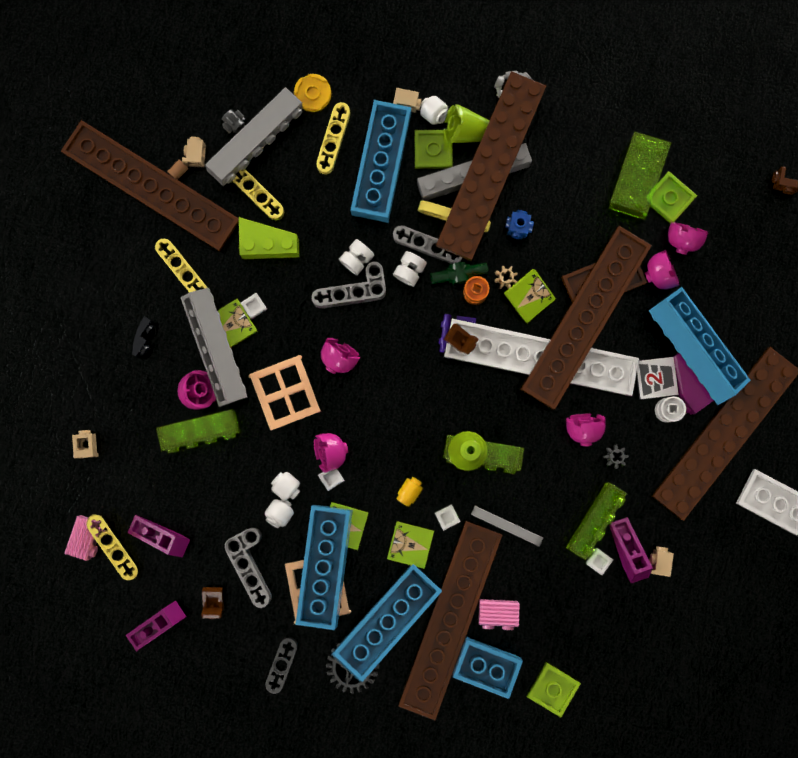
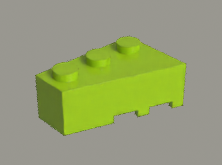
M239 217V252L242 259L299 257V238L297 234Z

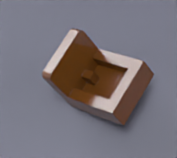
M780 167L772 176L773 189L783 191L784 194H795L798 192V180L784 178L786 167Z
M453 324L443 340L457 351L468 355L475 349L479 339L476 336L470 335L459 325Z
M203 587V610L201 617L208 619L221 618L224 609L223 587Z

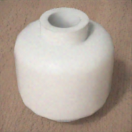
M437 96L425 98L420 105L421 116L433 125L443 123L448 113L446 103Z
M280 472L271 482L273 485L272 491L284 501L289 498L293 500L300 492L297 489L300 482L289 472Z
M273 500L265 511L266 521L276 528L286 526L294 514L291 508L292 504L288 500Z

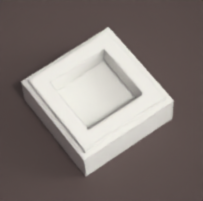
M257 293L241 302V305L251 319L267 310Z
M337 469L327 473L322 472L318 475L328 491L345 481Z
M452 504L435 512L443 531L460 522Z
M596 548L585 564L603 575L613 559Z

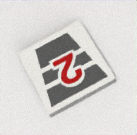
M674 357L638 362L636 379L639 400L679 395Z

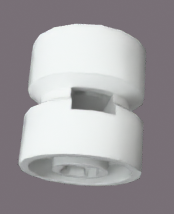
M355 239L349 246L350 251H345L339 258V261L352 273L358 275L364 268L363 264L368 263L374 257V253L361 241Z
M406 251L401 259L402 265L397 266L393 276L403 283L414 287L419 279L418 273L423 272L427 262L421 257Z
M675 396L663 398L655 406V414L662 422L679 421L686 413L684 401Z

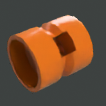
M471 277L467 280L463 290L465 300L473 305L481 304L489 293V284L483 277Z

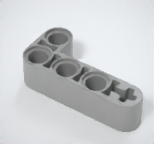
M371 262L367 265V282L315 290L312 294L314 305L323 309L383 299L386 295L382 265L378 262ZM372 268H378L380 273L377 276H372L369 271ZM376 286L383 289L379 295H375L372 292V289ZM361 289L364 291L362 297L357 298L353 295L354 291ZM337 292H343L345 294V297L342 300H336L334 298ZM328 293H331L332 302L327 298L329 297ZM319 295H322L323 298H325L323 299L322 303H319V301L316 300L319 298Z
M252 527L228 539L225 543V550L252 603L258 608H263L271 601L272 595L248 550L262 539L261 531ZM250 531L255 532L257 535L255 542L248 540L247 535ZM232 541L239 543L238 551L231 549L230 544ZM241 558L247 559L249 563L247 568L240 566L239 561ZM252 575L257 578V585H251L248 582L249 576ZM259 586L262 587L260 590H257L255 593L253 592V590L257 589ZM260 595H261V596H262V595H265V596H266V598L264 599V602H263V600H260V601L258 600V597H259Z

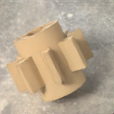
M502 266L501 272H495L499 277L494 282L500 283V289L503 286H507L509 289L511 283L515 284L517 282L514 277L518 273L511 271L512 266L509 269H505ZM505 274L509 275V279L507 281L503 280V276H505Z

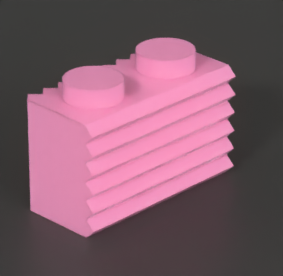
M80 515L76 518L64 554L87 561L95 557L98 546H96L97 542L86 526L88 517ZM91 521V528L96 527L99 533L104 531L99 526L101 521Z
M479 599L478 623L483 625L482 628L494 629V626H502L503 630H514V627H519L520 604L518 601Z

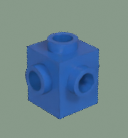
M522 210L512 212L511 217H507L505 228H508L507 235L515 239L526 238L528 232L532 233L534 224L531 221L532 215H528L526 211ZM517 222L524 223V225L520 226Z

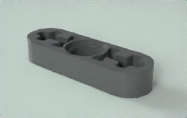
M286 637L280 643L266 680V689L272 694L279 693L282 690L296 654L298 643L292 637ZM291 642V646L294 647V650L290 649L287 655L291 656V659L279 655L280 653H285L286 647L283 645ZM279 660H284L287 663V668L283 671L276 667V663ZM276 674L284 675V678L280 676L277 683L280 687L272 688L270 681H274Z

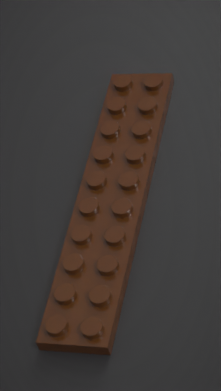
M511 71L436 247L472 261L546 89V85Z
M82 120L61 150L66 156L219 252L239 223L238 217Z
M621 226L616 228L520 390L553 410L557 407L652 245Z
M768 347L748 372L747 376L751 381L735 396L726 400L652 497L684 521L796 378L798 368L773 348Z
M465 521L441 587L442 592L438 595L401 696L399 707L436 720L502 534Z

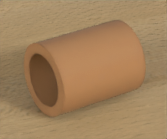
M178 160L167 172L178 180L189 168L181 160Z

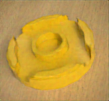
M308 74V76L300 78L295 85L294 95L302 102V109L305 111H321L331 100L330 85L320 75Z

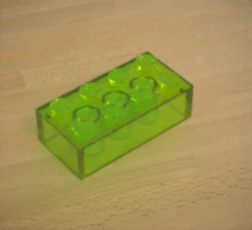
M634 132L609 209L645 220L672 142Z

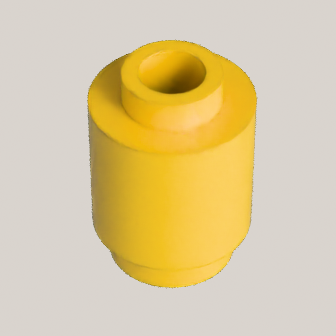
M414 477L411 479L407 478L398 491L396 499L408 507L411 503L414 504L423 490V487H421L422 482Z

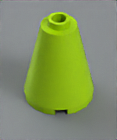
M452 105L445 118V123H448L447 129L443 130L445 141L450 143L481 142L490 120L461 105Z
M470 431L457 434L451 440L448 449L452 463L459 469L467 471L480 467L486 460L488 451L484 439L477 433ZM469 446H471L474 450L472 454L467 453V448Z

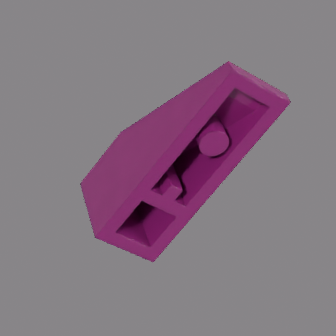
M679 353L673 356L678 396L686 405V413H690V415L696 414L714 400Z
M138 515L134 516L128 533L172 556L183 557L190 541L189 538Z
M628 517L610 523L618 554L630 583L649 578L653 567Z
M174 601L129 632L126 637L134 649L138 651L180 622L186 615L178 603Z

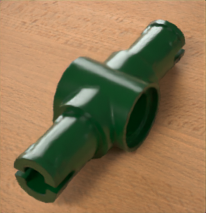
M458 262L449 265V268H446L444 271L430 273L432 284L447 281L449 283L453 282V285L463 284L473 276L488 274L487 263L470 265L465 262Z

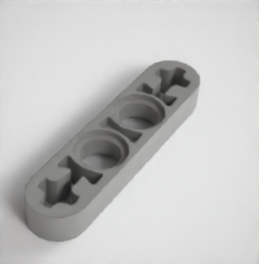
M398 226L393 231V238L398 244L450 264L458 263L462 260V257H456L455 260H452V256L447 253L446 257L442 256L445 252L443 249L440 253H434L431 247L438 242L437 238L406 226ZM401 231H405V235L408 237H410V233H412L413 236L411 237V243H407L408 238L406 237L398 239L397 232L401 233ZM422 237L425 243L423 246L418 247L414 244V239Z
M474 506L471 515L540 547L543 537Z

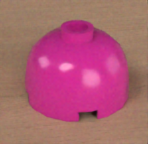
M671 222L668 240L672 246L677 248L676 252L687 255L688 251L695 252L703 246L708 232L690 227L689 225Z
M666 250L651 257L647 264L648 271L645 272L649 283L653 282L657 288L665 290L679 286L678 277L673 265L669 261L670 257Z
M327 338L321 350V359L326 365V370L333 374H336V372L346 373L352 370L360 359L358 357L359 353L346 343L341 345L337 343V339Z
M201 370L192 371L185 375L178 384V397L182 404L190 409L207 408L216 400L207 372Z
M588 413L571 415L570 419L566 418L567 432L571 439L579 442L581 446H591L593 442L601 439L605 432V417L596 414L597 418H594Z
M323 433L316 435L315 437L318 439H314V450L316 459H320L322 465H319L320 469L324 473L338 469L344 463L348 453L347 444L342 442L341 438L335 434Z

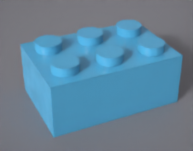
M466 636L452 675L455 679L509 699L523 661L519 656Z

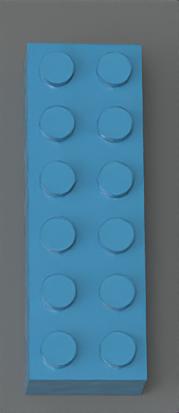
M374 100L351 205L352 216L389 223L411 118V107Z
M682 287L649 310L654 321L659 324L665 336L670 339L676 351L681 354L687 366L693 370L698 381L704 385L710 397L718 405L735 396L751 381Z
M320 505L311 506L295 625L335 630L338 627L353 510Z
M412 564L331 655L359 682H363L438 597L442 590Z

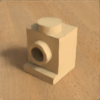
M396 88L393 104L411 107V112L416 113V110L420 111L422 99H418L419 92Z
M190 137L187 139V145L184 146V156L186 158L182 157V162L186 166L205 167L206 144L201 138Z
M90 430L78 431V435H72L74 458L98 457L96 434L91 433ZM85 441H88V448L84 446Z
M656 546V550L653 551V554L651 553L649 558L653 567L651 574L671 577L674 553L668 552V548Z

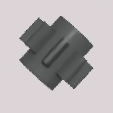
M229 110L222 117L224 121L222 124L223 128L229 134L232 131L238 133L245 126L243 122L245 120L244 115L239 110L236 112Z
M617 445L613 446V450L606 448L608 453L603 458H607V466L614 464V469H618V464L626 465L624 459L629 456L624 454L625 448L619 450ZM613 453L619 454L617 456L619 460H613Z

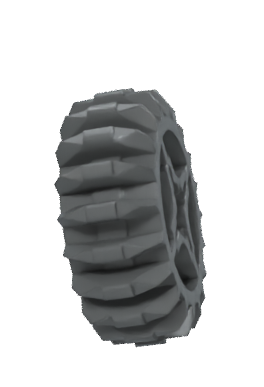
M328 655L327 659L331 662L327 663L326 667L332 669L327 672V675H334L330 681L331 683L336 680L338 681L336 688H339L342 684L343 692H346L347 687H350V693H354V687H357V691L361 692V685L368 689L367 681L372 684L374 683V679L371 676L377 677L378 672L373 670L363 682L358 680L351 681L353 675L349 674V671L332 655ZM337 664L346 670V678L339 674Z

